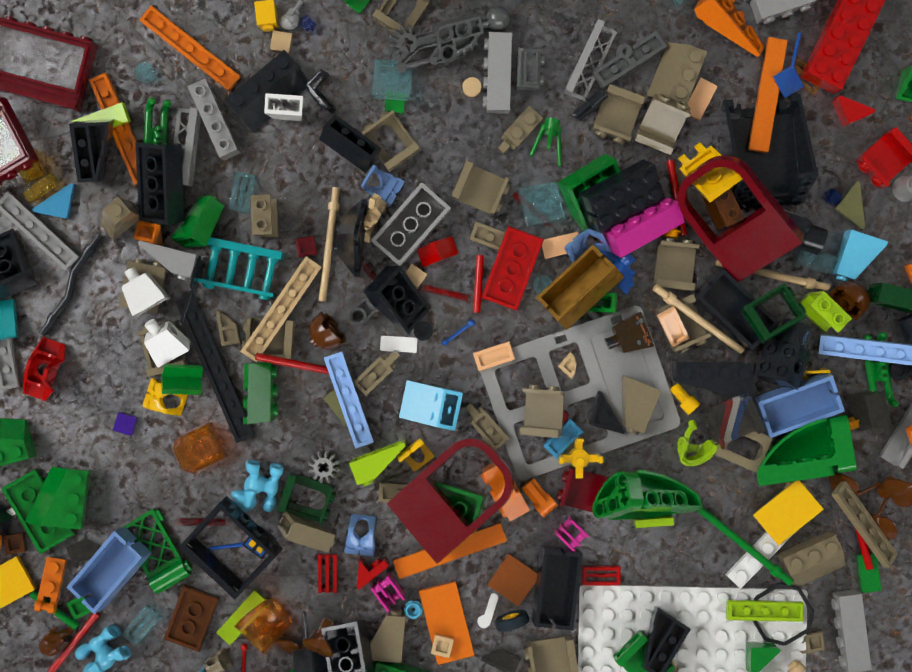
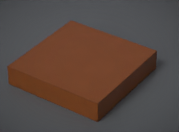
M508 553L487 585L519 607L536 583L537 572Z

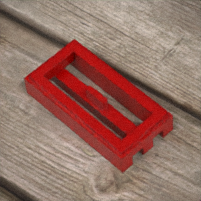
M318 554V593L338 592L337 554ZM322 558H325L326 588H323ZM330 558H333V588H330Z
M582 565V586H621V566ZM586 571H616V573H586ZM586 577H616V580H586Z

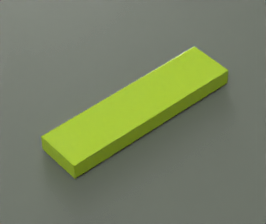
M726 599V619L804 622V602Z

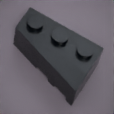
M654 606L647 635L648 641L645 644L640 666L648 672H666L691 629L659 607Z

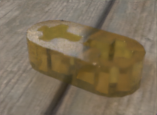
M48 174L23 193V196L29 203H33L55 188L59 181L53 174Z

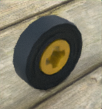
M515 610L497 617L494 622L499 632L511 631L526 625L529 622V616L526 610Z

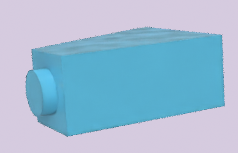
M852 229L845 231L831 275L836 276V280L842 282L855 280L887 246L888 241Z

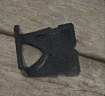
M320 69L307 82L306 87L314 101L318 102V105L323 110L334 113L336 111L335 107L318 90V87L330 76L328 72ZM319 78V80L312 87L311 84Z

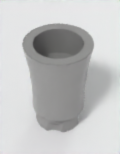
M912 175L900 176L892 185L894 196L902 202L912 200Z

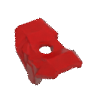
M45 337L40 340L31 352L23 373V394L41 399L44 402L54 392L52 386L55 381L54 377L57 375L56 370H59L61 363L65 361V344ZM46 364L47 367L44 369L43 374H40L39 366Z

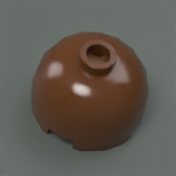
M853 281L839 284L829 295L854 320L864 315L870 305V296L866 288Z
M321 311L310 323V341L315 347L319 346L325 350L336 349L345 343L347 338L344 332L340 334L337 328L339 324L328 313L323 314Z

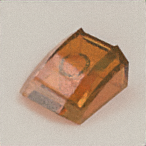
M212 422L175 439L173 451L182 470L194 473L228 457Z
M271 598L253 608L234 627L258 651L265 654L290 627L291 620L289 613L275 598Z

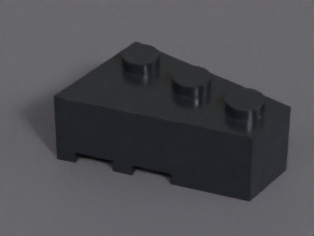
M114 119L75 121L69 124L78 183L98 182L103 178Z

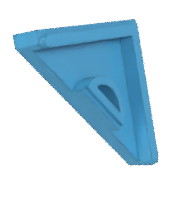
M70 183L34 207L32 212L69 219L75 184Z

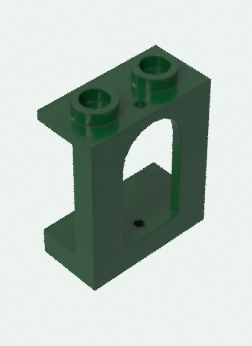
M291 472L277 511L282 513L287 511L319 522L318 525H321L323 521L328 520L331 511L328 510L329 503L334 502L337 493L334 492L335 486L324 482L320 483L318 480ZM299 484L323 493L326 496L324 507L316 510L291 502L295 485Z

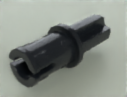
M600 88L589 99H585L586 102L573 112V116L576 120L581 121L608 98L607 94Z

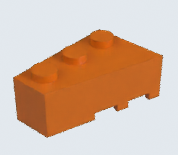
M493 462L482 468L483 474H481V477L486 485L489 483L492 489L490 494L494 501H497L504 492L505 480L502 472ZM515 481L513 493L509 501L499 509L503 518L507 517L509 521L530 511Z

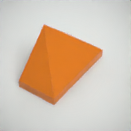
M138 220L134 239L163 246L161 225Z

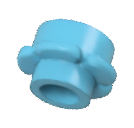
M417 600L408 601L404 608V613L410 619H416L423 612L421 603Z

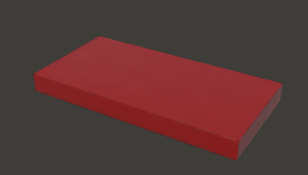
M507 226L481 298L517 311L544 238Z

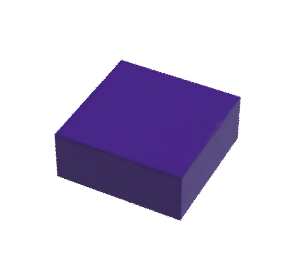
M118 412L113 431L132 436L138 417Z

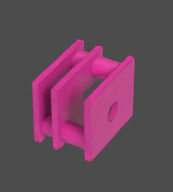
M570 515L563 524L559 525L558 529L554 530L556 535L573 552L576 551L574 549L576 546H581L580 542L585 537L589 538L587 532ZM572 525L581 531L575 538L568 531ZM564 533L572 540L571 542L563 536Z
M390 571L387 572L385 580L382 581L379 578L377 584L372 583L371 591L387 612L390 611L392 603L395 605L399 598L403 601L406 598V593ZM390 584L396 591L393 595L387 589V586Z

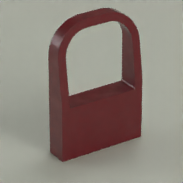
M727 155L713 157L691 171L684 178L679 188L678 205L681 213L707 248L737 282H740L803 242L804 234L752 169L741 159ZM726 167L736 171L742 177L763 207L717 236L690 204L687 190L694 181L710 170Z
M464 439L451 445L393 497L387 505L436 564H438L509 501L514 489V478L507 463L491 445L480 439ZM467 446L483 450L500 469L505 480L504 492L500 499L472 524L466 521L430 478L453 455Z

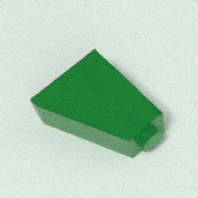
M211 195L199 197L185 216L184 222H181L173 233L171 239L184 248L207 246L224 205Z

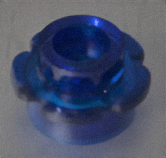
M307 14L302 18L300 17V25L307 32L310 29L315 31L314 28L317 24Z
M830 188L828 192L824 193L826 195L825 200L831 205L841 204L840 201L843 196L836 190Z

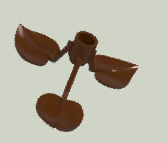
M836 472L835 475L828 476L833 491L843 481H846L858 496L878 488L879 496L885 499L878 514L870 515L889 541L896 537L898 533L896 524L890 518L882 517V512L888 499L891 497L898 506L909 507L912 505L911 482L887 476L882 483L877 482L873 486L858 491L860 486L851 477Z
M323 619L319 629L315 630L311 638L303 640V646L287 640L274 639V642L280 649L292 655L294 650L307 648L325 658L332 657L333 651L322 635L321 628L336 624L331 620Z

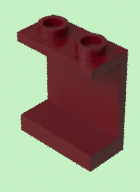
M568 466L567 471H563L561 481L564 483L562 489L559 488L556 500H559L560 506L564 507L566 505L592 512V507L599 490L610 477L583 470V478H575V468Z

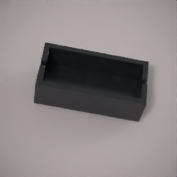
M643 159L578 193L582 207L586 210L584 213L589 227L602 233L665 199L662 185L657 182L660 179L656 165Z
M719 269L707 281L708 284L703 285L694 295L696 302L746 350L753 351L761 341L741 310L756 299L726 270ZM762 305L754 309L769 333L780 323Z
M541 545L531 620L535 627L552 628L554 625L556 629L573 630L583 556L579 549H575L576 551L573 552L570 548L561 547L560 550L556 546Z

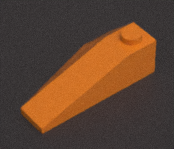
M736 0L698 1L694 11L700 20H703L706 25L756 57L761 55L764 45L753 27L746 25L745 14L742 10L738 11L733 3Z

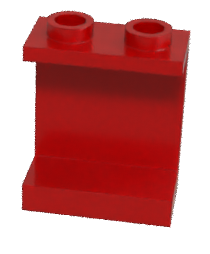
M897 127L888 130L855 161L858 163V168L863 173L868 174L874 186L880 189L890 185L889 181L912 162V144Z

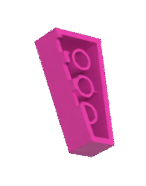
M668 197L607 229L602 234L611 248L610 252L622 258L685 222L678 202Z

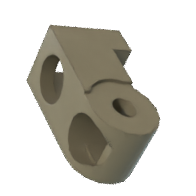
M223 648L210 655L204 666L207 672H224L233 666V662L226 649Z

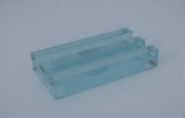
M236 171L228 209L248 213L255 175ZM240 176H242L243 180L241 184L237 206H234ZM247 178H250L244 208H242Z
M149 604L144 607L121 634L135 647L162 617L156 613V610H152ZM147 611L149 615L143 620V622L137 627V629L131 635H129L128 632L133 628V626ZM153 616L155 619L140 637L135 640L134 637Z

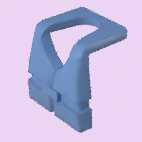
M373 165L361 187L372 196L374 193L378 194L387 203V207H391L396 199V194L401 191L405 182ZM376 173L379 177L380 185L368 187L370 176Z
M586 229L573 238V241L565 246V251L571 258L572 263L592 246H586L589 234L602 241V243H594L592 245L609 253L611 248L604 235L592 229Z
M351 515L345 543V553L357 555L360 553V555L366 556L375 555V516ZM359 520H366L368 522L369 532L363 537H359L354 531Z

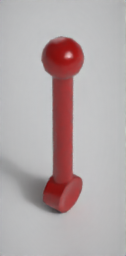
M245 643L241 645V672H245L246 650L248 649V645Z

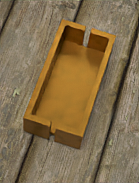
M592 245L536 298L568 330L624 277Z

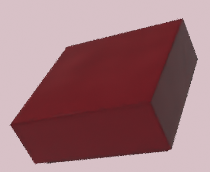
M314 235L295 239L298 258L318 255Z

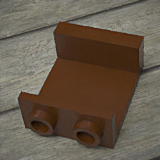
M731 188L710 203L703 195L700 196L716 231L745 219Z

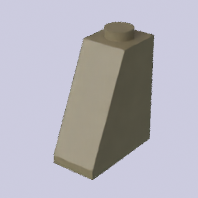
M117 197L103 209L101 226L111 239L115 240L139 220V210L131 201Z
M623 375V425L628 427L626 431L637 435L640 432L644 434L661 391Z
M287 511L283 513L277 526L286 540L328 553L330 547L335 543V534L331 529Z
M391 609V611L386 612L369 644L372 661L401 663L406 614L401 609Z

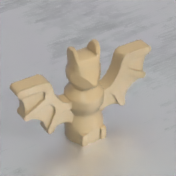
M375 193L372 198L370 197L369 209L364 217V229L366 230L364 242L370 243V239L374 235L375 226L378 224L381 214H385L387 203Z

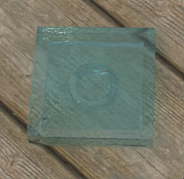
M374 59L372 98L410 101L413 68L401 73L396 69L397 61Z
M555 181L518 189L527 227L559 221L565 218Z

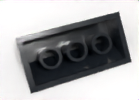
M283 50L225 100L254 133L271 119L270 116L264 113L266 93L298 96L307 89L306 84L309 79L289 54Z
M169 142L135 143L139 221L165 225L184 222L182 145Z
M365 619L321 628L322 635L333 651L332 657H326L328 672H374Z

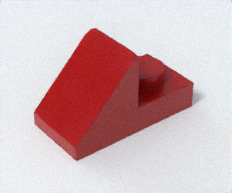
M386 556L382 559L379 557L373 561L371 568L360 557L357 578L358 590L389 567L390 561Z

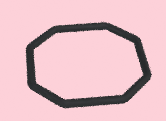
M780 582L756 595L754 600H758L780 586L797 590L810 611L806 629L787 641L782 642L767 638L758 622L753 621L763 640L786 646L810 631L814 610L801 588L794 585L788 586L786 583Z

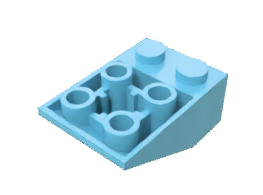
M407 380L399 418L455 431L463 392Z

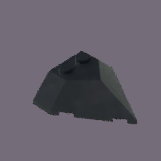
M363 199L341 217V220L337 222L338 234L335 241V252H337L338 257L351 273L360 278L362 258L359 257L362 221H364V217L367 214L368 204L367 200Z

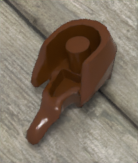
M57 626L43 636L39 643L40 652L49 657L61 652L69 644V641L65 642L64 639L72 635L74 629L70 626L56 632Z

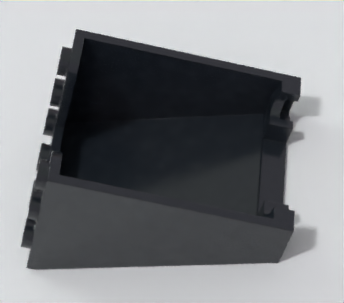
M791 94L790 103L783 104V100L778 102L768 153L748 150L755 108L742 109L741 104H737L734 109L733 99L723 100L719 112L723 155L733 156L744 161L781 206L790 204L797 206L804 203L818 177V170L801 94ZM743 179L731 187L741 210L744 208L760 209L763 207Z

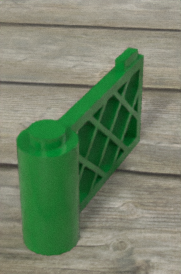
M153 508L123 527L127 529L131 526L140 527L135 541L149 544L148 550L150 552L152 545L162 547L160 557L150 555L141 565L148 577L151 589L156 594H160L190 576L193 566L188 559L182 558L162 522L165 519L160 510L156 511ZM151 514L155 520L154 528L144 526L146 517ZM143 528L152 531L150 541L141 539ZM156 532L164 535L163 544L154 542ZM165 548L172 550L175 558L172 560L163 559ZM149 558L158 560L157 569L152 572L148 567Z

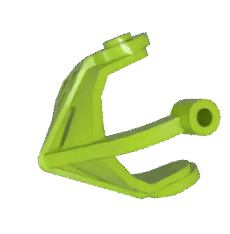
M690 420L688 421L689 427L686 429L684 437H680L677 442V450L683 465L696 466L711 459L717 452L718 446L715 440H707L700 445L689 444L692 431L697 429L696 421ZM692 452H695V453H696V454L693 455V456L687 457V454H689V453H692Z

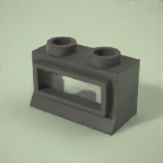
M518 47L516 90L539 91L540 85H544V73H540L541 66H544L545 55L541 54V49Z

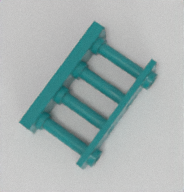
M210 237L207 245H210L211 255L206 280L200 278L197 280V282L203 283L202 287L214 289V286L259 294V299L269 301L271 297L276 298L277 294L270 293L275 264L278 263V260L284 261V252ZM222 248L229 249L230 253L225 283L213 281L219 251ZM241 252L248 253L249 257L243 287L232 285L237 258ZM259 256L267 257L266 261H268L262 291L251 289L256 261L259 259Z

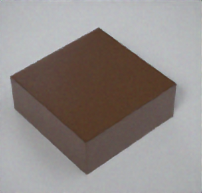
M25 532L3 536L6 555L28 551Z

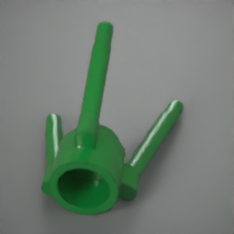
M545 118V123L541 124L540 131L530 152L531 157L534 155L543 133L548 136L546 147L548 150L551 146L552 137H555L557 134L558 166H562V127H559L560 120Z

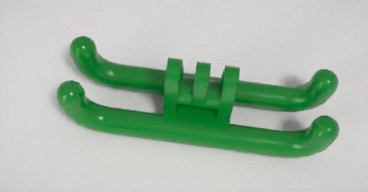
M152 97L147 100L143 142H167L170 100L163 102L160 126L153 128V108L156 100Z
M879 333L877 341H885L888 337L887 333ZM865 335L863 339L872 340V336ZM864 360L873 406L877 410L884 409V404L879 400L876 381H883L888 403L894 408L898 407L899 402L893 394L888 362Z

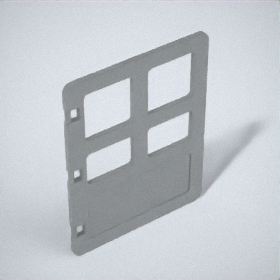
M631 306L616 313L570 327L568 330L564 329L512 347L515 360L480 371L498 425L510 438L505 445L518 479L527 480L571 465V463L560 464L559 457L556 459L554 456L530 464L525 462L513 427L515 423L525 420V405L512 410L507 409L495 370L530 357H535L546 389H548V386H558L559 390H561L549 356V352L556 348L577 343L589 377L588 384L565 391L564 410L569 413L568 405L590 397L596 398L597 392L601 391L625 431L622 434L607 430L608 436L606 438L583 445V449L587 453L603 454L670 431L680 425V418L655 345L650 348L622 353L619 346L608 349L604 340L614 335L611 327L616 324L612 325L611 318L621 315L623 321L637 312L642 313L651 336L641 307ZM566 336L567 341L556 344V337ZM623 375L661 391L644 434L640 432L637 435L626 431L628 427L623 425ZM574 442L562 454L569 453L574 448Z

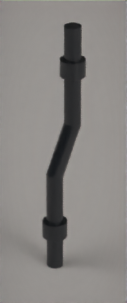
M99 233L95 235L89 245L86 244L82 250V255L70 270L65 296L53 313L50 312L47 316V321L39 331L41 335L46 336L52 326L58 323L60 320L59 316L72 300L77 274L89 257L95 254L96 247L104 238Z

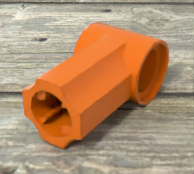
M534 478L528 480L521 487L543 518L558 506L549 493H546Z

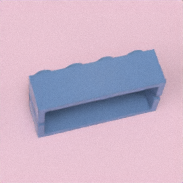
M819 373L801 380L798 390L783 386L753 397L764 432L770 438L800 428L816 420L845 412L840 395L836 393L838 390L833 375L830 373Z
M126 527L114 530L67 586L78 599L90 593L93 594L82 601L93 614L106 608L152 554L140 541L135 542L137 538Z

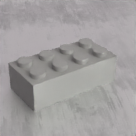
M421 182L371 239V242L398 266L402 267L451 211V207Z

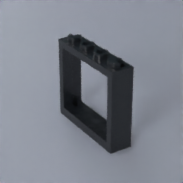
M228 496L217 504L179 546L189 558L234 600L283 550L276 540L272 539L261 526H258ZM220 511L224 512L269 555L244 582L237 578L196 539Z

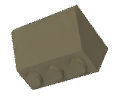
M668 42L646 97L653 99L655 93L658 95L662 93L668 95L675 102L682 101L688 103L707 51L688 44Z
M830 531L777 554L784 572L794 580L791 585L798 587L845 566L843 549L837 536Z

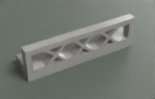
M600 19L597 20L564 91L565 94L582 102H585L595 81L594 76L585 79L582 72L583 69L592 66L593 71L602 66L617 34L616 31L605 27V22ZM601 31L611 35L609 41L601 44L598 37ZM599 48L602 57L593 61L590 53L592 50ZM581 83L584 84L586 89L583 96L573 92L575 86Z
M190 107V109L178 108L174 143L181 144L182 150H184L182 172L183 186L193 187L201 115L198 109ZM182 113L189 114L188 125L186 126L182 122ZM186 131V143L183 145L179 137Z
M912 403L879 455L880 458L893 466L904 469L912 456V447L906 432V428L912 425Z

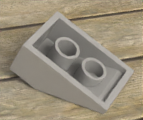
M143 241L138 242L139 246L171 273L178 274V279L191 281L199 255ZM201 256L202 265H203L204 258H205V257H203V256Z

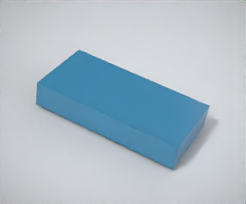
M569 418L563 424L562 437H550L543 446L557 459L559 454H562L583 431Z

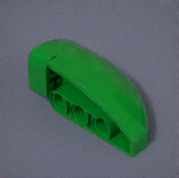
M847 415L816 420L794 429L770 449L759 465L756 473L758 486L835 475V472L856 471V460Z
M639 470L636 472L620 471L612 475L599 490L592 507V512L596 518L633 520L688 513L703 507L699 494L685 484L665 475Z

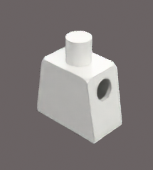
M265 94L264 113L273 119L301 121L303 96Z
M135 267L124 272L130 282L122 286V291L132 316H139L169 299L168 294L151 274L144 273L139 275Z
M151 319L144 325L149 331L145 335L144 344L157 367L189 351L191 341L171 322L167 321L159 326L155 319Z

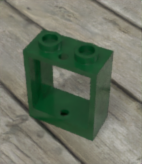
M785 283L744 306L741 310L762 344L801 322L806 317L804 306L801 303H797L794 298V291L791 287H787ZM780 294L795 318L769 333L754 309Z
M887 283L869 284L867 292L870 296V304L912 313L911 289Z

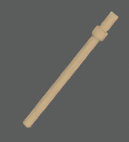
M332 187L331 202L328 203L329 219L318 300L326 302L336 217L337 211L340 208V203H338L340 188Z
M717 260L716 266L723 267L721 263ZM763 268L753 273L763 277L802 285L804 288L811 290L815 288L829 291L830 284L816 281L815 278H802Z
M658 284L653 287V291L660 295L667 304L675 306L739 354L743 353L744 347L678 300L674 293L671 291L667 292Z

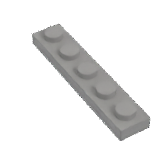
M7 191L0 199V211L65 271H68L77 262L80 256L11 192Z

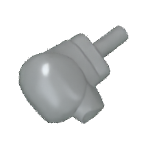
M298 0L294 8H289L287 13L280 17L279 23L283 29L293 30L297 27L299 16L301 15L298 10L303 3L302 0Z

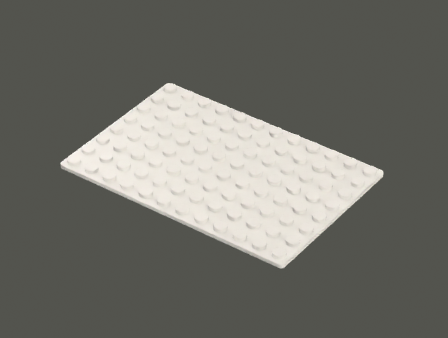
M581 584L579 586L578 671L627 672L615 662L613 655L639 630L646 636L648 635L653 609L656 606L691 629L673 658L674 663L679 668L677 672H748L746 670V642H770L763 640L753 621L727 620L726 599L754 600L756 595L768 588L740 589L737 587L647 585L582 586ZM776 588L758 599L804 602L797 590ZM801 589L807 598V591L805 589ZM804 602V622H757L767 638L785 642L806 629L807 606ZM807 634L786 646L775 644L781 652L760 672H787L789 670L788 665L795 659L801 661L806 667V653L802 654L800 651L806 650V642H802Z

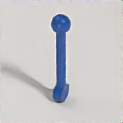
M470 319L468 324L444 340L442 345H446L467 328L473 327L475 321Z

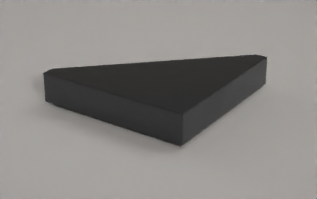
M598 391L589 425L624 434L625 431L601 391Z

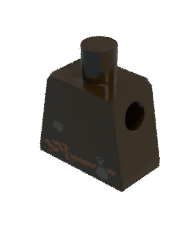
M641 312L634 313L611 327L614 335L604 339L608 349L619 346L622 353L654 346Z

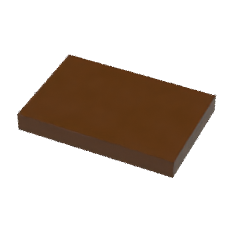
M184 584L164 640L200 652L220 597Z

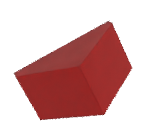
M841 95L832 101L842 127L865 118L876 110Z
M452 236L434 241L417 249L423 268L459 254Z

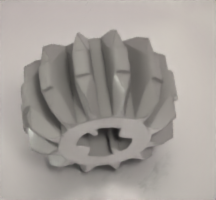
M329 450L325 451L324 456L322 451H318V457L316 455L311 456L314 462H308L309 466L314 467L308 472L316 473L313 476L314 480L320 476V483H323L324 477L327 482H331V476L333 478L338 476L334 471L341 470L340 467L335 466L340 463V460H333L336 457L335 453L329 457ZM326 462L328 464L327 468H329V470H322L320 468L322 466L320 465V463L324 464Z

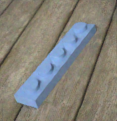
M821 334L818 354L912 365L911 344Z
M343 351L324 357L355 449L374 443Z

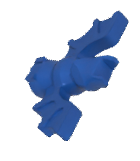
M599 249L619 272L623 274L624 278L619 284V288L628 295L630 288L635 286L633 276L636 271L629 268V265L635 261L634 257L629 253L620 258L612 252L608 253Z

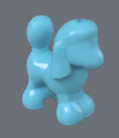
M247 460L246 470L250 475L244 482V490H235L231 493V497L242 511L247 513L253 510L257 503L256 494L260 492L267 493V497L262 504L263 510L266 512L274 510L277 504L278 482L284 471L282 464L271 463L269 468L271 477L265 478L259 474V461Z
M109 625L105 627L99 636L92 638L89 643H84L77 648L75 657L78 660L86 659L91 651L96 654L95 661L88 663L82 672H105V670L113 666L116 660H126L132 655L128 646L124 645L115 650L108 646V641L121 635L118 626Z

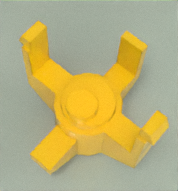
M582 437L575 438L574 448L569 453L559 454L560 464L571 463L575 467V478H583V468L589 462L604 463V456L596 453H587L583 449L584 439Z

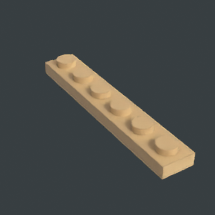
M307 256L303 259L240 351L242 354L257 363V360H255L256 353L263 354L322 268L320 265Z

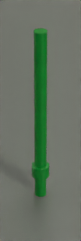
M704 507L697 510L700 515L769 569V573L775 578L779 577L788 586L794 582L790 576L782 571L783 568L778 564H773Z

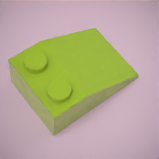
M406 439L353 458L349 465L357 485L367 486L374 483L377 476L406 446Z

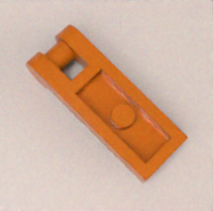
M54 557L46 558L34 611L41 612L45 610L48 613L55 614L68 560ZM46 597L51 598L50 603H45Z

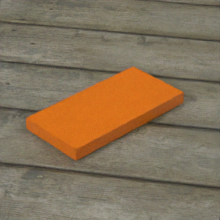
M456 581L419 590L432 645L435 633L454 637L450 658L435 655L437 665L475 656Z

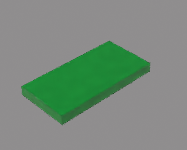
M36 468L4 486L1 490L39 554H42L76 533L70 528L46 527L24 523L44 483V479Z

